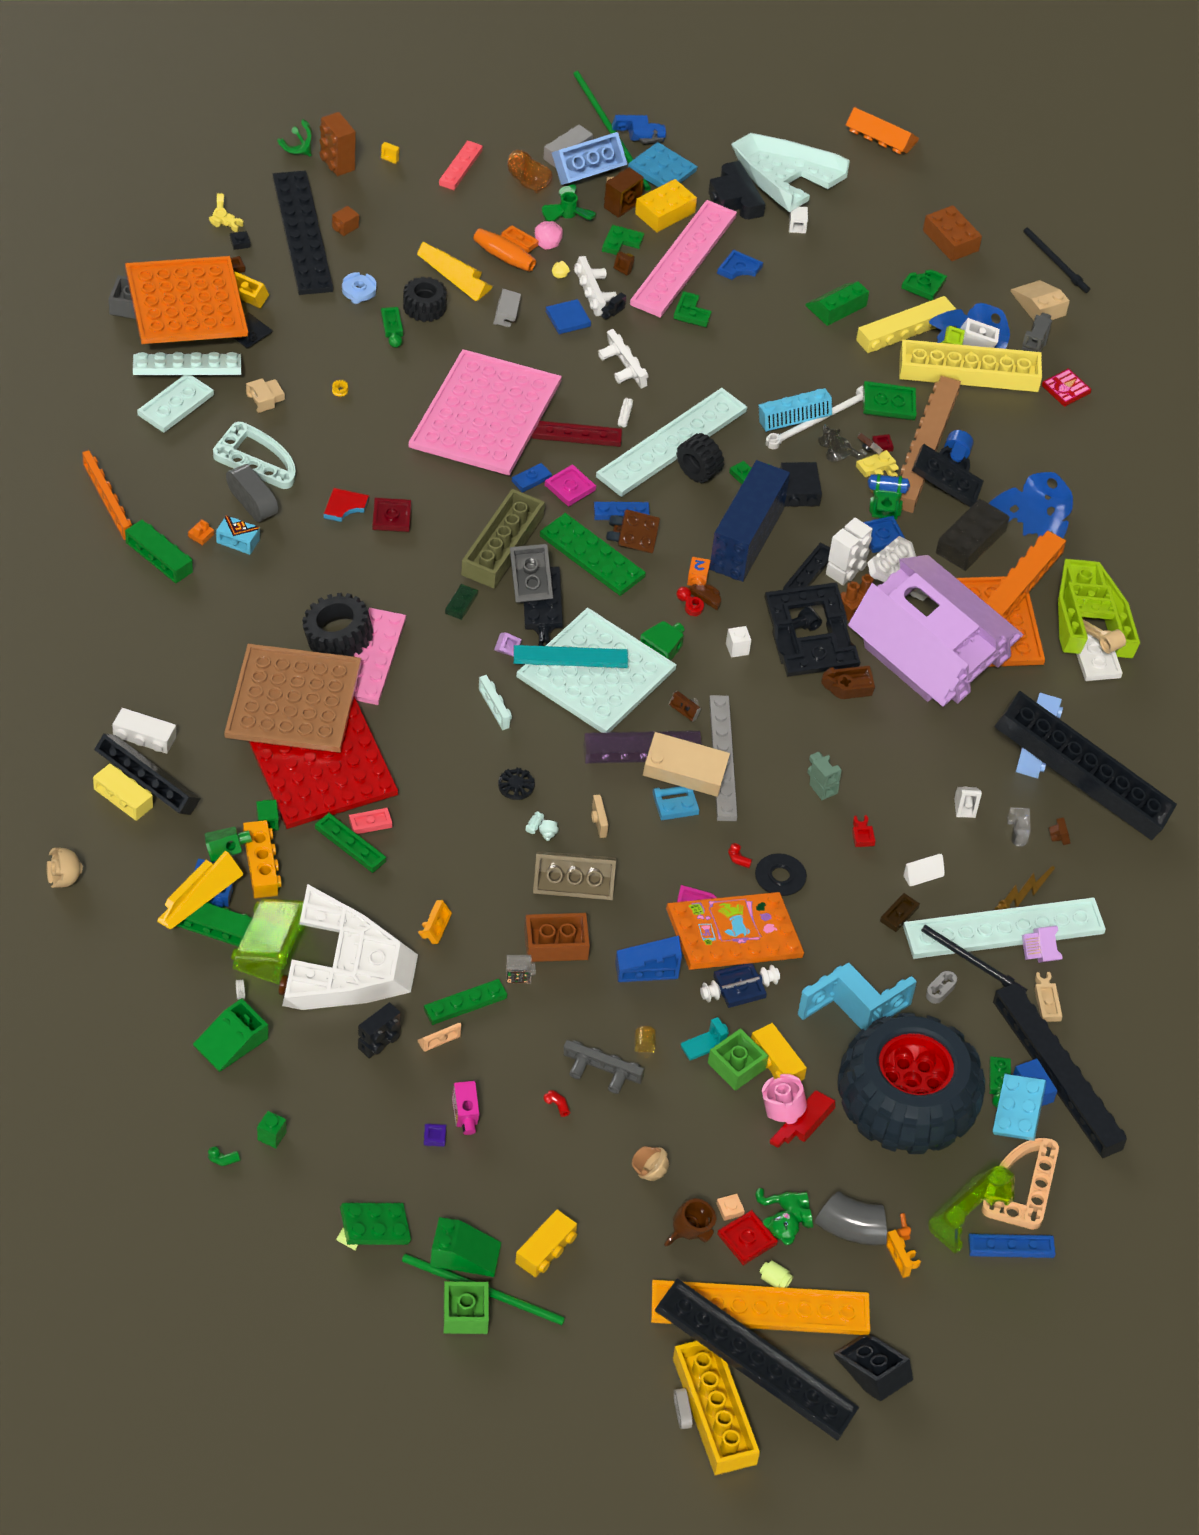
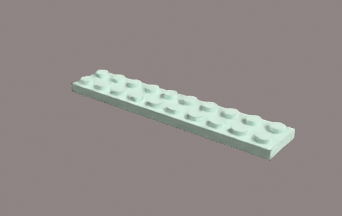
M720 388L597 471L596 477L622 497L677 460V447L696 433H703L709 437L744 414L747 411V406L726 390Z
M1095 898L908 921L903 924L913 959L955 954V952L923 933L921 930L924 925L929 926L968 952L1023 945L1022 935L1034 933L1033 929L1058 926V931L1055 934L1056 940L1104 934L1106 930Z

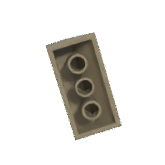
M537 851L533 893L613 900L616 857Z

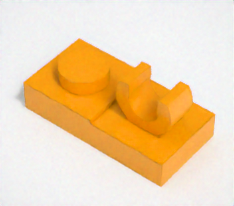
M436 900L428 921L422 923L424 930L418 932L421 938H428L432 944L439 943L452 915V912L443 900Z
M896 1229L887 1233L886 1246L903 1278L908 1277L912 1269L920 1266L921 1261H912L910 1259L915 1257L916 1251L911 1250L906 1253L905 1242L901 1236L899 1237Z

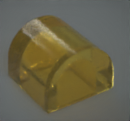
M642 1026L635 1030L634 1051L655 1053L656 1031L652 1027Z

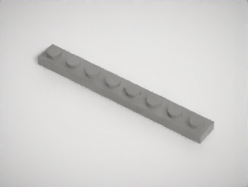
M710 695L712 748L730 753L718 797L715 796L717 821H737L729 696Z

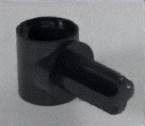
M811 606L803 608L799 612L798 617L792 619L794 629L808 628L809 631H814L821 626L822 619Z

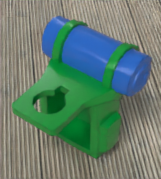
M871 474L868 479V487L873 490L874 496L870 498L869 512L872 517L884 518L894 516L895 520H897L898 516H901L903 508L901 496L903 493H907L910 487L908 478Z

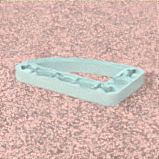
M235 422L213 449L215 461L231 468H237L243 464H248L249 466L256 465L258 467L253 470L259 478L276 487L288 489L295 482V464L289 453L269 435L244 422ZM246 437H250L277 455L284 463L287 471L238 451L237 448ZM233 440L235 443L228 444L226 441ZM235 458L242 459L240 462L233 461ZM267 471H271L274 474L266 475L264 473Z

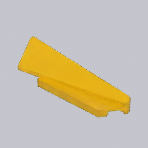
M224 851L214 864L205 860L167 899L165 906L168 909L158 918L157 922L168 929L174 928L243 876L242 870L231 855Z

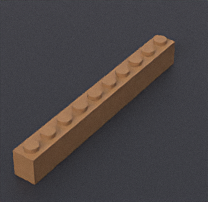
M941 376L939 382L935 381L933 387L934 394L931 393L928 400L930 405L925 407L923 414L925 417H921L919 423L921 428H917L914 437L916 441L912 440L910 451L912 452L907 453L905 460L907 464H903L900 473L902 478H908L910 483L907 493H903L901 496L903 501L902 510L914 512L926 480L911 471L920 447L925 444L937 451L959 394L961 385L959 380Z

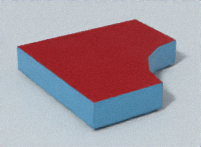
M333 488L324 512V518L342 522L344 517L351 513H364L369 501V495Z

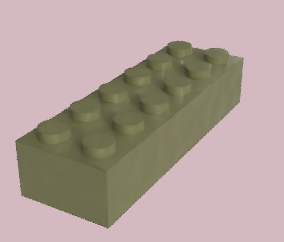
M511 489L463 558L461 575L495 589L511 565L510 547L525 545L544 517L545 502Z

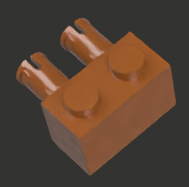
M870 574L862 576L861 584L854 581L848 583L847 591L840 594L849 622L870 585L873 583L874 578Z

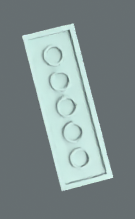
M140 352L133 355V375H241V354L235 352L219 354L217 352L201 354L199 352L183 354L181 352L165 354L163 352L147 354Z

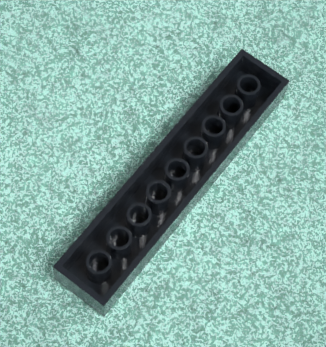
M1021 691L1009 702L994 726L1150 840H1153L1163 830L1177 806V803Z

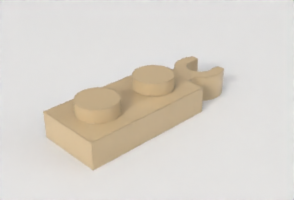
M1037 972L1035 977L1037 984L1034 989L1040 1016L1046 1022L1061 1021L1063 1016L1056 983H1050L1052 977L1050 972H1047L1045 979L1041 978L1040 973Z

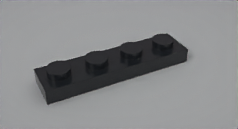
M820 542L785 584L783 590L810 586L827 566L831 547Z

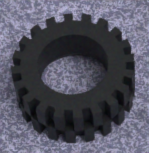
M337 593L336 597L329 594L325 600L322 597L319 598L318 604L313 602L310 605L311 610L307 609L305 611L306 617H303L302 620L309 647L313 652L354 657L353 654L355 652L359 655L363 652L362 647L367 648L369 646L368 641H372L373 627L365 603L360 601L359 597L355 596L353 598L352 594L349 593L344 597L342 593ZM339 619L352 620L346 628L340 631L328 632L322 630L323 627L332 621Z

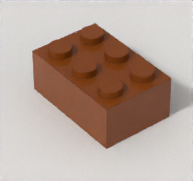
M340 112L322 117L320 125V157L322 161L327 163L329 169L336 176L354 171L356 131Z
M954 205L928 214L925 217L923 231L951 261L979 251L982 235Z
M586 913L531 914L525 916L524 930L527 962L588 960L590 945Z

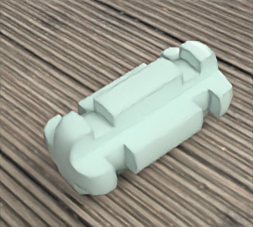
M538 811L534 813L535 815L531 817L526 825V832L530 834L535 833L539 825H541V821L544 820L543 813Z

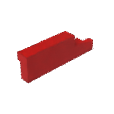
M815 1090L806 1100L807 1108L803 1115L797 1118V1121L793 1124L785 1123L770 1139V1144L779 1148L784 1142L789 1144L795 1136L805 1142L835 1109V1100Z

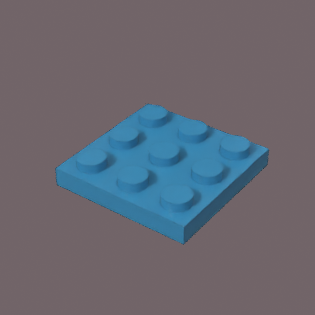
M659 142L628 164V167L657 187L674 179L682 183L697 170L696 165Z

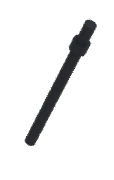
M1028 227L1024 229L1023 232L1071 278V282L1075 286H1079L1085 293L1090 291V287L1079 274H1075Z
M923 926L921 930L923 933L1002 982L1004 987L1016 983L1013 977L1002 974L929 926ZM1018 984L1021 989H1024L1025 992H1027L1028 989Z

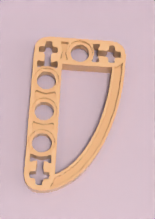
M1037 1138L1035 1141H1026L1012 1150L998 1166L988 1185L982 1204V1213L991 1219L1028 1229H1038L1042 1224L1059 1151L1058 1143L1048 1138ZM1047 1147L1051 1148L1049 1157L1045 1156ZM1038 1151L1026 1205L994 1197L1002 1178L1009 1168L1024 1155ZM1046 1163L1050 1166V1169L1043 1170L1039 1165ZM1042 1180L1047 1186L1043 1188L1038 1187L1035 1182ZM1037 1197L1040 1198L1043 1203L1041 1205H1036L1032 1202L1031 1199ZM990 1205L994 1206L993 1210L989 1209ZM1013 1209L1018 1215L1015 1217L1009 1216L1007 1210ZM1033 1211L1037 1212L1035 1216V1221H1031V1215Z

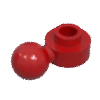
M683 586L677 590V598L680 601L686 602V613L691 616H699L703 612L704 602L698 597H691V591L688 587Z

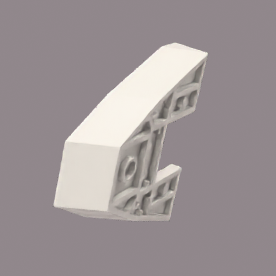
M307 884L299 925L339 932L333 967L292 960L282 1006L308 1010L364 1004L410 993L418 954L365 915Z

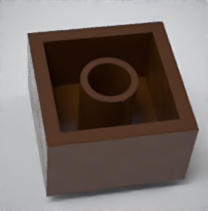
M628 167L612 179H609L605 185L604 208L618 218L634 208L637 198L642 196L644 177Z

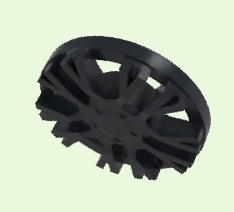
M518 767L511 770L507 769L499 777V791L502 795L512 800L525 799L534 791V777L526 769L522 770V768ZM511 790L514 792V795H511L508 792Z

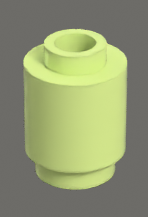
M773 1260L769 1263L765 1262L760 1270L762 1274L761 1279L773 1287L788 1288L793 1279V1275L790 1274L789 1270Z

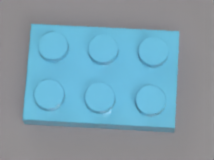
M1004 1075L992 1131L994 1135L1035 1141L1046 1080Z

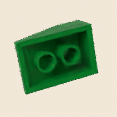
M439 1217L432 1245L430 1266L494 1277L501 1242L461 1220Z

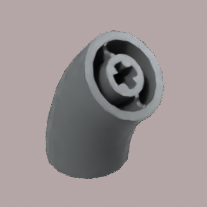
M838 1191L828 1200L815 1219L816 1225L844 1240L866 1245L887 1244V1225L883 1204L859 1202Z

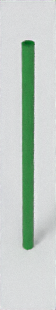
M404 1254L402 1258L404 1263L452 1282H475L443 1268L431 1267L430 1263L408 1254ZM489 1287V1297L561 1326L565 1321L563 1316Z

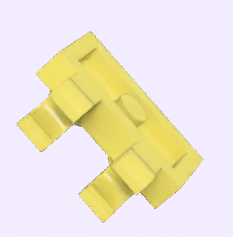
M887 450L881 452L880 455L875 454L856 461V467L864 477L871 476V474L883 475L882 471H886L888 476H898L895 471L899 470L896 465L895 459Z

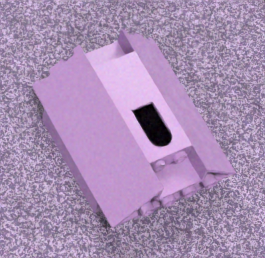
M929 555L899 559L900 569L896 573H892L886 582L878 586L873 583L870 585L848 626L864 639L865 649L927 702L933 698L944 707L952 699L958 704L971 692L970 682L992 663L997 668L1011 657V646L1024 634ZM916 588H919L939 605L927 617L905 599Z

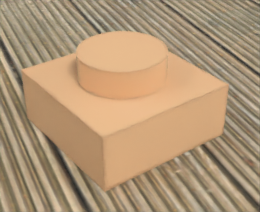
M737 1194L717 1199L716 1204L724 1221L744 1215L745 1211Z

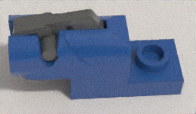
M615 115L612 122V130H629L630 140L641 141L643 144L663 142L666 136L665 125L648 123L647 115Z

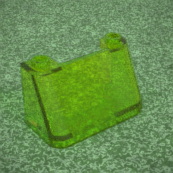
M262 899L260 902L257 901L253 910L255 914L238 949L235 948L232 953L231 960H234L233 969L279 985L283 976L281 974L282 969L287 964L288 956L299 932L305 929L304 925H299L304 901Z
M996 1166L976 1175L929 1219L930 1232L956 1254L963 1247V1243L960 1240V1235L962 1234L960 1227L964 1224L965 1217L983 1200L991 1206L999 1201L1004 1202L1008 1206L1014 1200L1015 1175L1003 1166Z

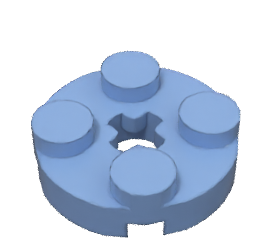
M360 272L348 274L343 279L342 293L355 304L369 300L376 296V280L369 274H366V276L360 275Z

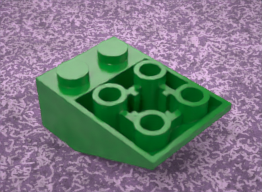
M241 998L225 1009L193 1043V1046L221 1072L268 1039V1024Z

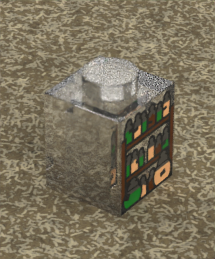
M507 955L506 983H531V975H535V963H531V955Z

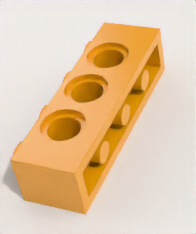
M267 820L243 823V832L249 830L252 842L245 843L253 896L254 898L278 896V888L281 887L280 875L276 876V871H279L278 860L273 858L276 855L275 844H271L270 841L273 840L272 828H268Z

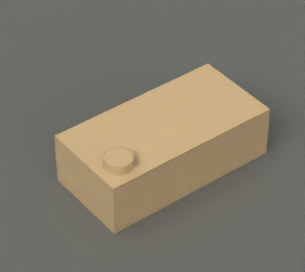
M655 732L646 759L643 776L718 797L730 753Z

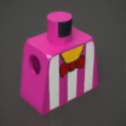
M475 1081L454 1083L452 1104L456 1126L463 1128L464 1135H472L476 1133L475 1126L478 1125L479 1119Z

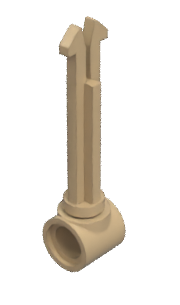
M1083 620L1086 633L1099 639L1100 646L1105 653L1109 654L1126 645V638L1119 629L1103 631Z

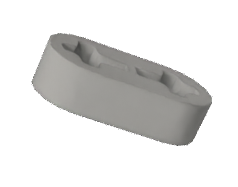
M951 971L942 972L928 986L926 992L927 1000L934 1004L942 1002L956 987L957 976Z
M686 1388L674 1389V1404L680 1429L692 1428V1414Z

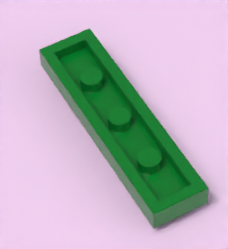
M330 813L315 824V829L370 872H375L386 862V856Z
M496 979L424 1005V1011L431 1024L435 1025L507 999V993L500 980Z

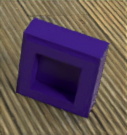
M425 1124L424 1146L445 1147L446 1125Z

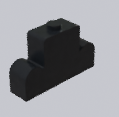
M740 160L724 164L721 168V176L710 179L708 193L711 201L733 211L740 210V216L747 220L764 217L766 204Z

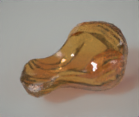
M517 149L509 154L507 161L508 170L513 177L519 179L524 187L537 192L550 183L552 172L548 167L536 162L524 151Z

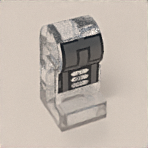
M1010 807L1007 821L1008 824H1013L1011 840L1016 846H1025L1028 843L1031 832L1030 809Z

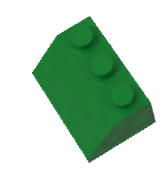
M859 281L847 283L807 302L805 306L828 326L866 307L869 291Z

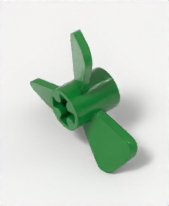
M574 184L564 186L559 190L560 204L544 205L542 207V214L546 221L554 222L561 216L568 219L576 216V213L585 219L591 220L596 217V213L577 207L578 197L575 194L576 185Z

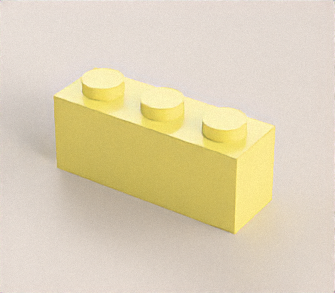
M108 764L93 776L94 790L137 821L153 808L152 793L142 788L134 779L126 776L122 770L114 767L112 764Z

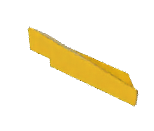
M422 242L417 255L473 300H480L492 289L493 286L479 279L482 272L446 252Z

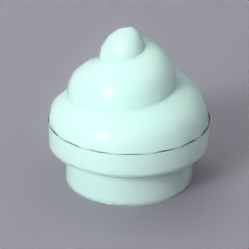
M543 820L542 824L539 825V831L546 841H550L558 833L557 822Z

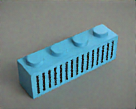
M825 388L759 404V422L765 432L832 415V397Z

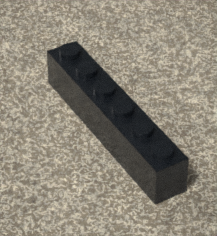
M103 733L94 749L97 753L179 814H192L201 799L118 736Z

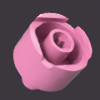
M782 1074L780 1078H770L763 1085V1100L768 1118L793 1124L797 1121V1118L803 1115L807 1108L804 1087L798 1077Z

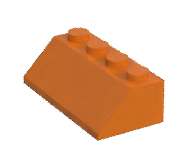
M855 107L846 123V126L850 128V132L857 135L860 132L864 134V138L870 141L875 139L879 145L887 148V145L893 147L892 151L898 154L902 152L907 154L919 140L914 134Z

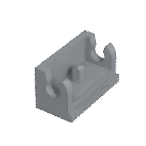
M502 289L493 322L494 325L499 324L511 327V323L506 322L505 319L515 321L521 294Z

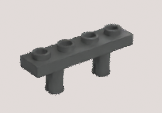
M566 1040L564 1056L575 1059L569 1074L572 1078L580 1079L588 1064L614 1074L608 1090L612 1093L619 1094L625 1079L641 1084L644 1077V1068H641L637 1063L622 1061L618 1056L606 1055L601 1050L596 1048L590 1049L578 1041Z

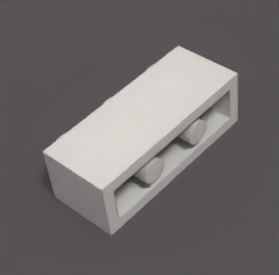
M125 708L120 710L112 724L113 735L118 736L120 739L166 754L177 737L175 724Z

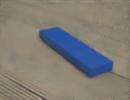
M968 1235L970 1256L1055 1257L1053 1236Z

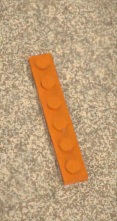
M89 450L82 452L83 465L123 540H125V530L132 526L131 521L126 519L123 506H119L117 495L112 493L110 482L105 480L104 471L99 469L97 458L93 457Z

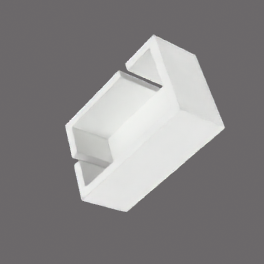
M854 518L844 529L842 528L832 537L826 575L844 585L848 581H852L859 571L865 569L867 565L866 559L870 552L869 544L872 540L871 527Z

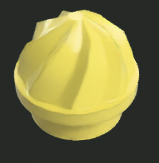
M563 261L556 262L552 268L553 276L558 279L565 278L570 272L568 266Z

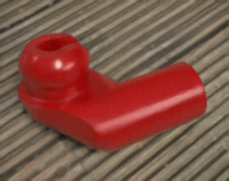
M731 844L728 854L732 862L750 868L752 859L742 856L739 844Z
M549 1090L548 1093L544 1094V1101L547 1104L554 1102L558 1107L561 1117H566L570 1114L565 1097L554 1090Z

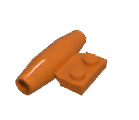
M512 225L504 230L501 236L481 228L475 232L473 240L488 253L511 266L529 272L535 267L536 259L529 252L538 246L539 240Z

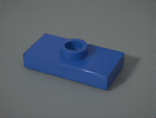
M540 463L513 476L512 482L521 492H525L545 482V480L552 477V473Z

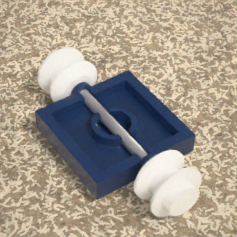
M753 963L740 964L714 971L715 981L712 980L709 986L704 982L700 988V993L707 1002H711L712 997L719 1000L722 994L727 1007L730 1008L766 998L767 993L763 984L766 987L769 986L770 982L776 985L780 979V973L773 965L769 966V970L762 967L760 973L757 974Z

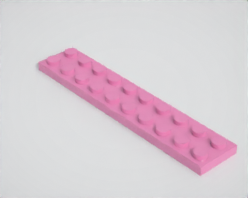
M706 200L632 297L630 305L661 318L734 221L737 212Z

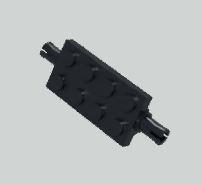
M560 566L550 567L553 599L524 602L525 629H533L537 632L539 646H544V642L545 645L550 642V633L553 629L563 628Z

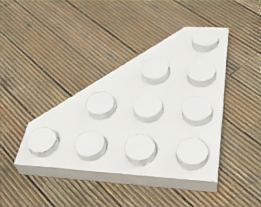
M898 536L869 560L867 564L871 577L886 582L892 573H896L900 569L899 559L916 557L912 542ZM919 588L914 589L909 594L922 601L928 597Z

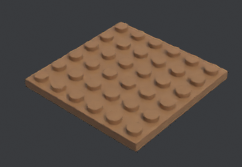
M248 644L224 733L225 738L341 752L361 667V658Z

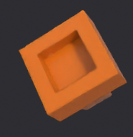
M203 519L188 531V537L201 545H204L214 535V529L209 527V523Z

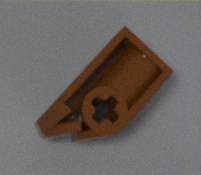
M870 665L844 669L829 668L823 673L821 679L823 686L840 699L872 696L875 689Z

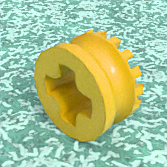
M343 380L334 381L332 384L333 394L339 397L345 396L348 393V383Z

